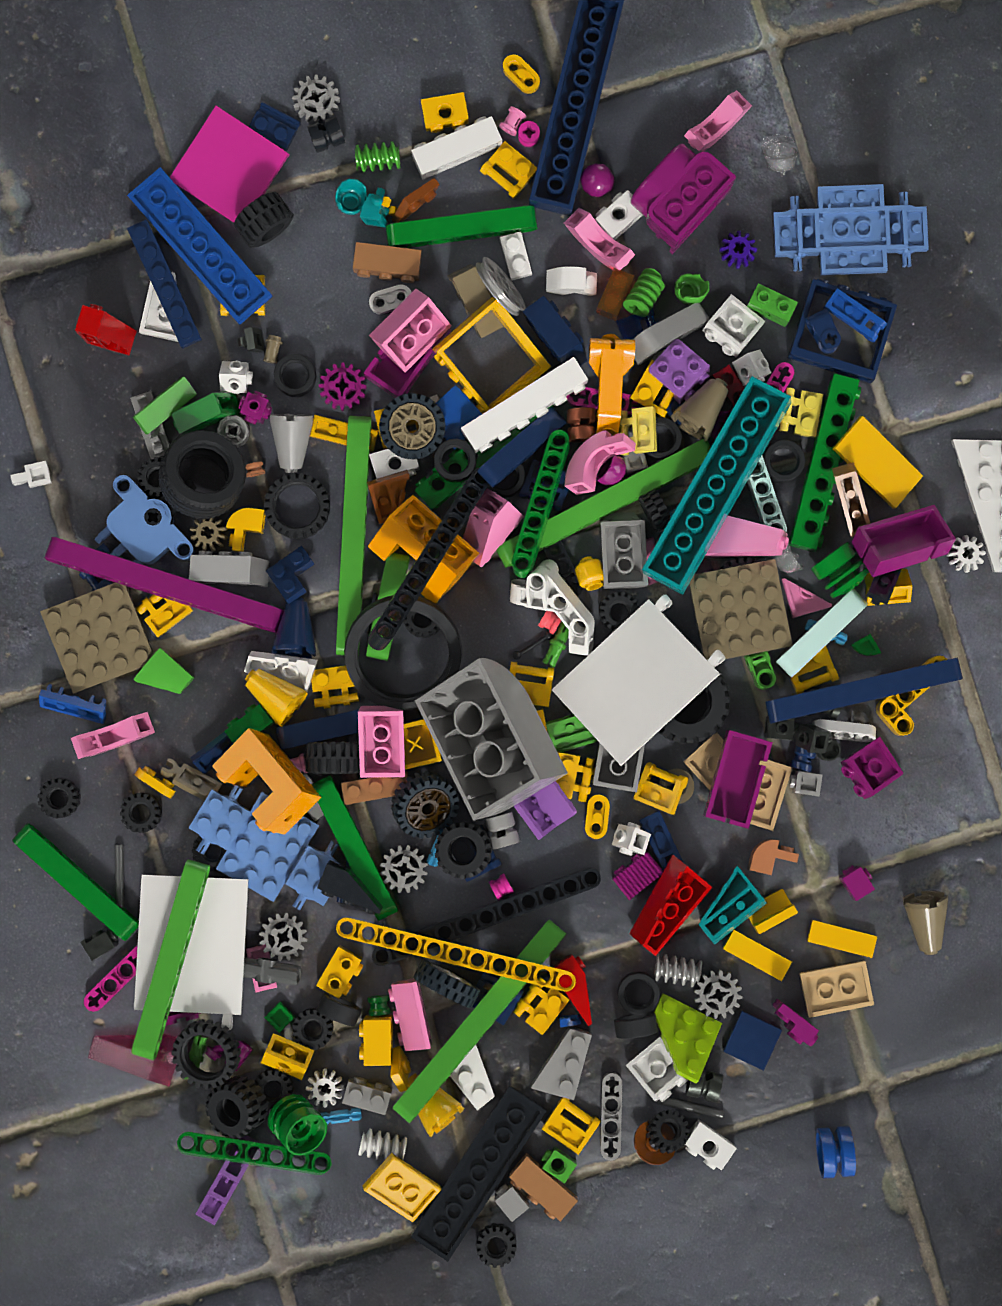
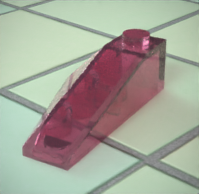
M163 1033L158 1054L155 1060H150L132 1055V1047L136 1035L94 1036L88 1058L170 1087L174 1083L177 1073L175 1067L177 1064H173L172 1061L174 1057L172 1055L174 1047L172 1046L177 1037Z

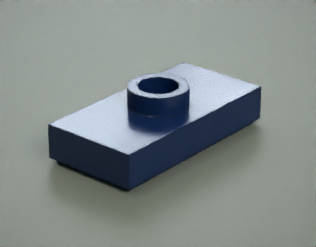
M223 732L190 759L202 773L206 774L213 768L212 765L234 743Z

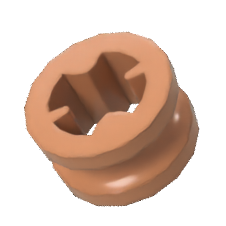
M263 462L247 464L246 477L265 474V470L262 469Z

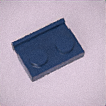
M261 102V106L253 117L249 128L287 152L301 122Z

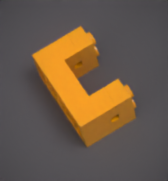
M412 495L389 515L368 547L383 561L399 547H402L417 560L441 522V519L417 497ZM457 534L421 594L427 600L436 604L459 581L479 555V552Z
M250 728L212 765L217 771L216 776L223 783L228 782L234 786L247 787L259 774L273 792L252 813L256 819V825L263 831L267 830L272 833L285 835L321 798L320 794L269 734Z

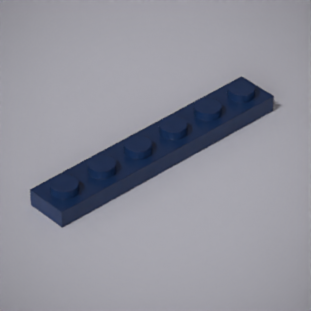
M146 219L128 227L129 235L181 348L183 349L201 341L202 338L149 222Z

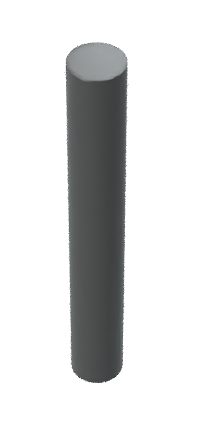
M115 845V903L120 908H125L124 845Z
M670 1097L663 1102L660 1099L657 1101V1104L720 1119L724 1115V1110Z

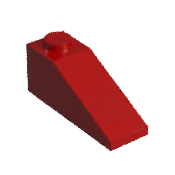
M570 954L554 965L553 968L565 970L574 975L576 984L572 990L565 991V993L586 1024L590 1026L592 1019L586 976L583 968L586 966L579 956L575 958L573 954ZM564 974L560 977L559 984L563 988H568L572 984V978Z

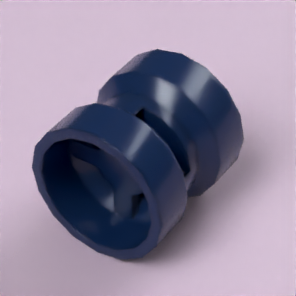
M795 746L794 753L796 755L791 760L790 767L811 773L813 767L811 764L812 759L816 757L817 753H809L807 750Z

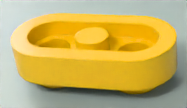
M513 54L504 59V74L522 92L532 94L538 90L540 86L539 75L520 56ZM515 65L518 69L512 71L510 66ZM527 80H530L533 82V84L531 86H527L525 82Z
M147 766L137 769L134 774L137 778L170 799L173 797L176 790L173 789L175 785L165 778L160 780L155 776L156 772Z
M594 795L587 803L585 831L593 839H600L607 832L610 804L603 795ZM597 801L602 803L600 810L594 808V804ZM595 823L600 825V830L597 832L592 830V825Z

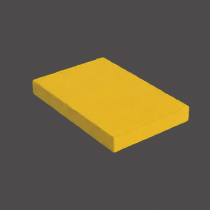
M393 1153L385 1159L362 1186L364 1191L411 1222L416 1220L442 1190L439 1184Z

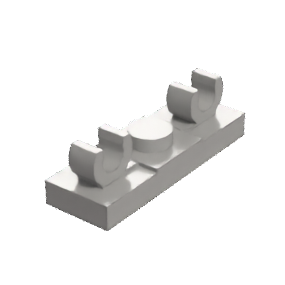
M152 391L130 398L135 413H138L154 399ZM163 423L149 434H145L141 429L150 458H162L170 445Z

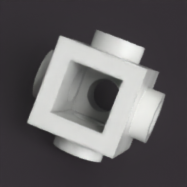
M760 349L749 352L732 362L743 386L747 385L751 376L764 382V377L771 374L768 362Z
M222 361L219 372L220 392L247 393L248 385H252L253 373L249 371V364L240 361Z
M628 822V825L618 824L612 845L620 848V853L632 856V853L645 855L651 834L640 830V825Z

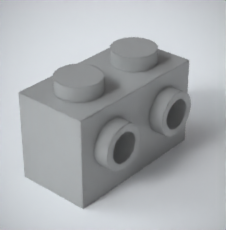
M355 1076L354 1079L349 1078L342 1104L386 1115L393 1089L388 1088L389 1086L378 1082L371 1084L367 1082V1079Z

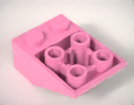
M488 488L472 510L463 537L467 543L479 552V555L473 562L481 568L491 559L493 553L505 542L509 534L518 527L520 521L524 518L509 501Z

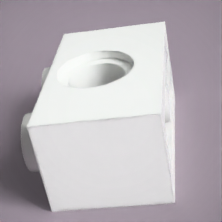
M629 190L624 194L618 193L611 200L613 203L608 208L604 206L595 215L597 217L595 221L614 240L620 237L643 216L631 205L632 194ZM621 211L624 217L616 219L613 217V212Z
M389 449L369 454L376 479L404 470H408L410 477L416 475V471L420 470L417 459L401 458ZM393 459L400 460V468L396 470L389 467L390 461Z
M697 1119L690 1129V1133L687 1134L689 1139L685 1141V1149L695 1157L699 1154L705 1158L703 1162L712 1169L717 1167L722 1170L737 1149L735 1144L700 1119ZM705 1142H714V1148L711 1151H704L703 1145Z

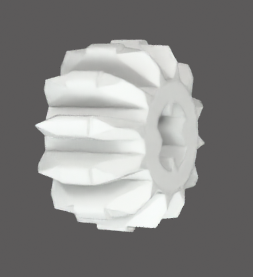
M964 535L962 540L959 537L956 538L955 544L951 548L953 552L947 554L948 557H953V560L949 562L950 565L957 563L955 570L959 571L963 567L964 572L968 573L970 568L977 570V564H983L984 560L979 556L985 555L986 552L979 551L983 544L979 543L976 545V537H972L970 541L968 535ZM968 550L970 554L964 558L962 554Z
M327 1068L323 1069L322 1076L319 1071H315V1078L309 1077L308 1082L312 1085L306 1087V1091H313L308 1098L313 1099L316 1097L317 1099L314 1103L316 1106L320 1103V1100L323 1101L324 1108L328 1106V1100L332 1105H335L336 1099L334 1097L341 1099L342 1094L338 1091L344 1090V1085H337L342 1081V1077L334 1079L333 1077L336 1074L334 1070L330 1076L327 1075ZM327 1083L329 1084L328 1089H331V1091L327 1090L324 1093L319 1085L324 1086Z

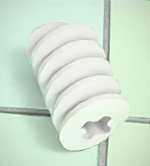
M369 1128L366 1134L363 1132L358 1155L362 1156L366 1150L368 1158L374 1152L376 1160H379L382 1154H384V1159H386L393 1153L403 1160L407 1136H404L402 1141L399 1142L398 1134L390 1140L389 1132L382 1138L380 1130L373 1136L372 1129Z

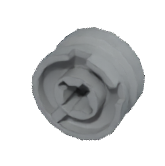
M236 415L224 417L217 428L219 435L228 438L237 448L243 446L250 436V429L247 423ZM232 428H237V436L230 434Z

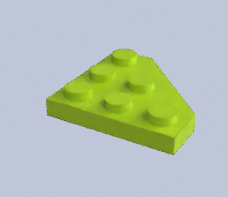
M662 993L653 1012L662 1033L661 1038L673 1060L676 1074L694 1083H698L722 1023Z

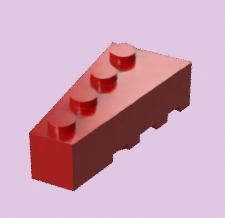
M672 855L629 934L656 956L712 889V886L676 856Z

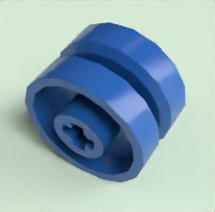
M829 1127L817 1128L816 1150L821 1177L823 1179L834 1178L837 1173V1167L842 1177L855 1176V1147L850 1127H837L834 1136Z

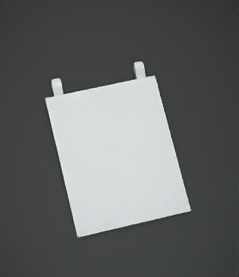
M662 595L655 605L648 599L552 689L620 766L720 675L715 667L725 660L723 653L720 650H716L707 661L664 616L662 612L672 605V600L667 595Z
M142 875L134 1010H143L181 876ZM207 879L170 1012L223 1014L221 1028L227 1026L229 1030L233 1028V1015L242 1014L249 879Z

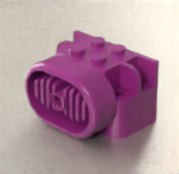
M678 144L639 185L632 195L630 203L646 217L647 225L656 233V237L658 239L661 238L671 247L669 252L673 255L731 191L736 176L712 154L700 152L696 155L686 145Z

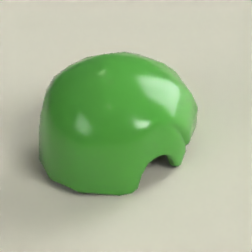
M683 274L674 284L675 295L682 303L687 305L701 303L709 292V281H704L700 274Z

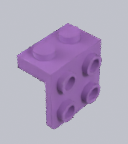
M675 339L649 367V373L674 394V400L679 404L695 393L694 389L697 385L700 384L702 386L710 377L708 374L710 372V365L679 339Z
M556 781L514 806L538 840L577 813L573 803L567 798Z

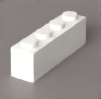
M484 116L475 120L472 125L457 127L451 134H440L432 142L427 144L426 142L419 143L411 152L420 176L424 180L499 148L502 145V138L492 116L488 118Z

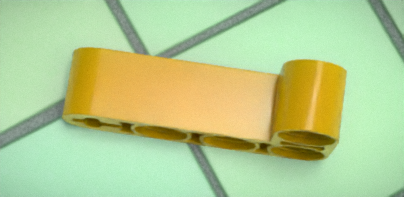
M934 656L929 658L922 665H927L948 659L944 656ZM930 687L910 691L906 701L902 700L899 694L884 697L876 705L877 715L895 735L904 736L910 734L913 731L914 722L904 709ZM885 703H889L892 706V713L890 715H886L883 712V705ZM899 720H904L907 724L904 732L899 731L897 728Z

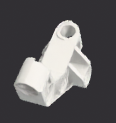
M547 559L542 561L527 577V580L514 579L511 581L510 602L528 608L555 612L569 629V652L588 656L592 652L594 644V618L559 575L558 566L553 560ZM559 597H563L566 603H562ZM578 621L583 622L586 627H581Z

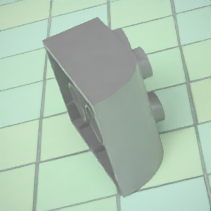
M487 658L477 659L415 700L473 821L501 814L568 774L527 691L508 669Z

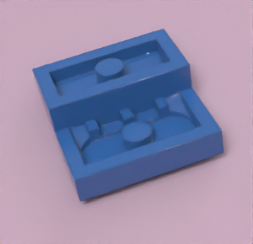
M456 385L436 402L445 419V434L443 438L446 441L449 439L465 441L466 438L461 432V427L476 419L482 413Z

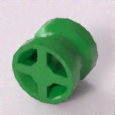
M389 995L367 997V1002L370 1004L369 1016L391 1013L388 1007Z

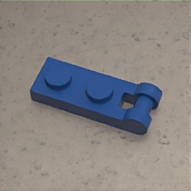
M838 288L824 306V309L826 308L834 316L873 343L877 340L879 331L884 330L887 325L883 319ZM868 321L873 324L871 329L865 326Z

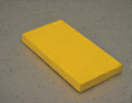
M860 416L833 447V450L847 464L854 462L857 474L893 509L898 507L923 477L863 416Z

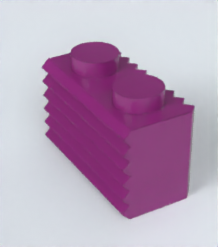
M645 851V855L636 853L630 858L632 863L627 867L621 865L613 872L615 876L612 880L628 900H631L663 873L662 869L647 851Z

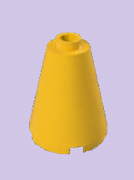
M260 668L256 671L254 669L251 670L245 678L247 681L245 686L280 727L284 726L292 718L293 712L300 708L308 695L304 689Z
M414 1073L409 1077L408 1088L419 1075ZM439 1088L419 1112L418 1116L427 1134L432 1137L434 1132L437 1134L456 1118L454 1114L457 1112L461 1113L465 1108L460 1102Z

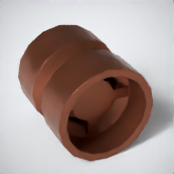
M583 407L567 410V423L571 425L568 428L569 442H585L596 434V427L593 426V423L596 421L595 408Z

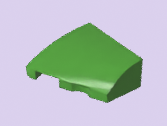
M159 648L133 680L181 694L195 677L162 648Z

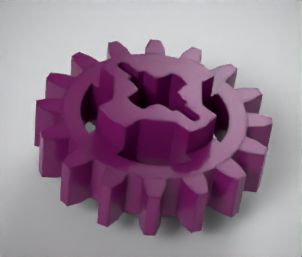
M344 362L341 363V368H337L336 364H333L334 370L326 369L327 376L320 377L324 384H319V389L324 390L320 395L321 397H327L325 400L326 405L332 402L334 410L337 406H340L341 411L345 410V406L352 410L353 403L360 405L359 397L365 398V394L361 392L367 389L366 385L361 384L365 381V377H359L360 369L353 371L354 366L352 364L348 368L345 367ZM338 374V377L334 381H330L335 375ZM347 374L353 376L357 382L350 381ZM344 379V382L347 387L344 389L342 396L339 387L342 385ZM329 391L335 392L338 395V400L334 399ZM351 393H355L351 399L347 400Z

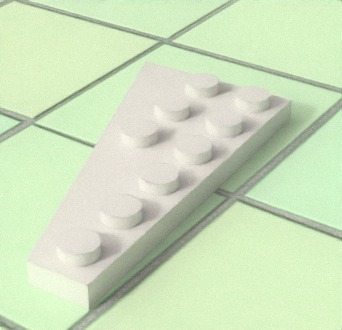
M953 439L951 442L953 448H955L958 457L957 461L965 479L964 483L986 545L985 549L992 571L1002 573V441Z

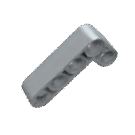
M694 303L637 335L633 339L635 340L634 360L638 365L644 363L659 350L670 345L675 339L680 340L705 326L710 318L701 304Z

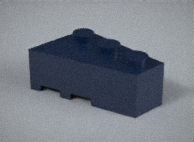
M542 296L523 311L527 323L540 341L551 351L550 355L553 359L556 358L562 365L574 357L579 366L587 362L582 347L584 342L577 331L572 332L570 329L571 324L565 316L560 317L557 313L559 309L552 300L549 302L545 296Z

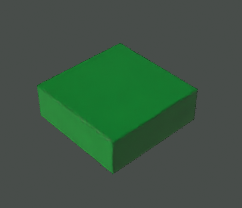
M280 1001L264 1018L280 1033L296 1016Z

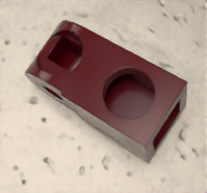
M727 365L709 378H719L727 384L728 394L725 400L734 408L744 388L730 365Z

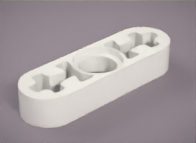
M824 719L812 722L813 725L830 731L829 738L858 742H871L876 739V727L873 725Z

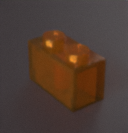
M616 268L613 269L598 304L597 314L614 321L617 320L623 302L632 285L634 275L622 270L619 271Z

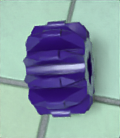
M737 231L736 237L729 233L728 239L722 240L721 243L724 246L720 247L719 252L725 253L721 257L722 261L729 259L728 267H731L732 263H735L736 269L740 268L741 263L744 267H748V260L754 261L755 256L753 254L757 252V248L752 247L755 243L754 239L747 240L749 237L748 233L744 237H741V231ZM736 246H738V249L739 247L743 249L741 254H739V251L735 253L734 249Z

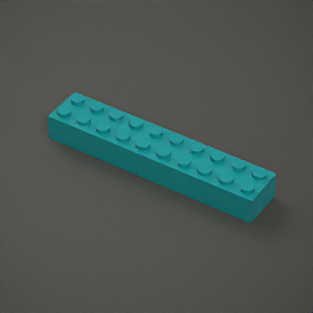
M751 376L643 566L642 571L645 575L682 595L684 594L790 407V395Z

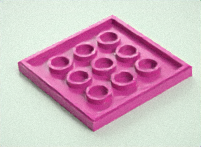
M215 106L171 174L170 179L177 186L234 223L239 213L247 205L265 194L289 157V153L218 106Z

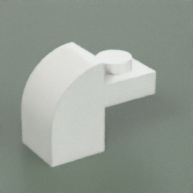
M558 267L547 270L546 292L559 295L571 293L588 296L596 295L597 273L586 271V268Z

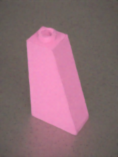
M727 516L704 558L782 555L783 550L788 545V534L779 528Z

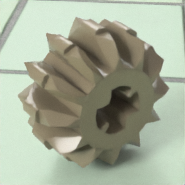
M210 517L209 521L205 518L200 523L196 519L194 523L198 527L190 528V531L196 533L190 539L192 541L198 540L194 546L196 548L202 546V551H207L210 546L212 552L216 551L215 544L222 548L223 544L219 540H227L228 538L226 535L221 534L227 531L226 526L220 527L223 521L218 519L215 522V518ZM208 528L214 531V534H211V538L204 536V533H207L205 530Z

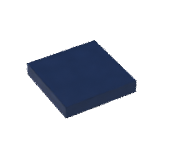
M741 1011L723 1052L764 1071L782 1029Z

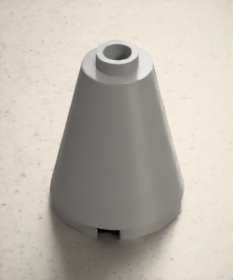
M270 415V424L280 468L284 469L285 473H298V469L303 467L314 421L313 415Z

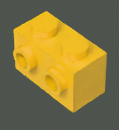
M339 945L316 986L338 999L342 994L346 996L352 987L349 981L353 975L357 977L364 966L360 963L363 958Z

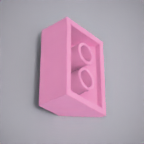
M415 289L369 336L402 371L406 372L452 325L428 296Z
M361 706L358 711L360 777H405L403 710L387 706Z
M414 978L393 982L391 984L392 988L388 989L390 1001L395 1002L396 1006L393 1016L395 1024H399L401 1032L397 1033L400 1046L404 1045L405 1051L430 1049L432 1040L419 982Z

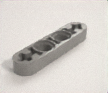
M607 1072L602 1078L600 1151L603 1158L613 1161L619 1157L621 1152L622 1079L616 1072ZM612 1076L615 1081H618V1084H614V1093L618 1092V1096L614 1094L605 1095V1092L610 1093V1086L606 1084V1081H609ZM608 1099H615L618 1102V1106L614 1111L606 1109L605 1103ZM613 1121L617 1124V1130L614 1133L605 1131L604 1127L607 1122ZM604 1137H617V1140L613 1139L612 1142L613 1148L617 1149L613 1151L612 1155H608V1152L604 1151V1148L609 1146V1140H604Z

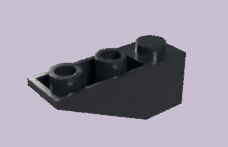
M329 860L317 889L322 890L321 893L327 897L333 898L336 896L341 898L342 902L347 905L354 906L356 904L363 907L362 910L372 915H375V913L380 914L383 906L350 868Z

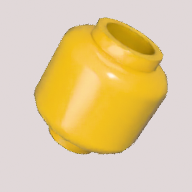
M592 556L582 558L575 568L579 585L588 591L601 588L603 586V565L601 560L593 559Z

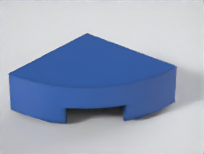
M581 1015L560 1016V1027L581 1024Z

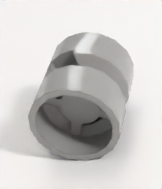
M512 812L485 819L488 831L492 832L490 839L493 849L520 842L518 831L513 829L515 820ZM505 829L506 835L502 836L500 830Z

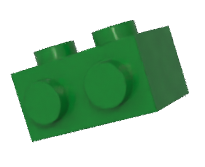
M254 703L244 711L245 716L241 719L236 717L227 724L228 729L224 732L233 743L248 728L264 732L275 723L261 704L256 706Z

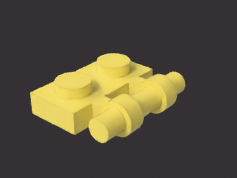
M786 388V394L791 396V405L780 423L779 431L788 432L789 425L795 426L794 435L816 438L823 394L802 390L800 398H795V389ZM792 406L798 407L796 418L791 417Z
M655 407L632 409L631 418H628V411H621L619 430L620 433L628 436V428L632 426L633 437L629 438L636 443L635 451L633 452L638 454L657 451ZM629 452L620 455L626 456L629 455Z

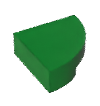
M871 634L850 645L857 653L864 656H874L882 653Z

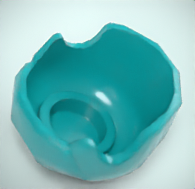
M358 179L342 181L335 192L336 205L346 215L360 213L362 205L368 197L366 186Z

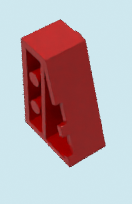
M90 304L89 307L82 305L75 331L87 344L128 356L130 355L137 332L135 329L103 311V307L95 304Z

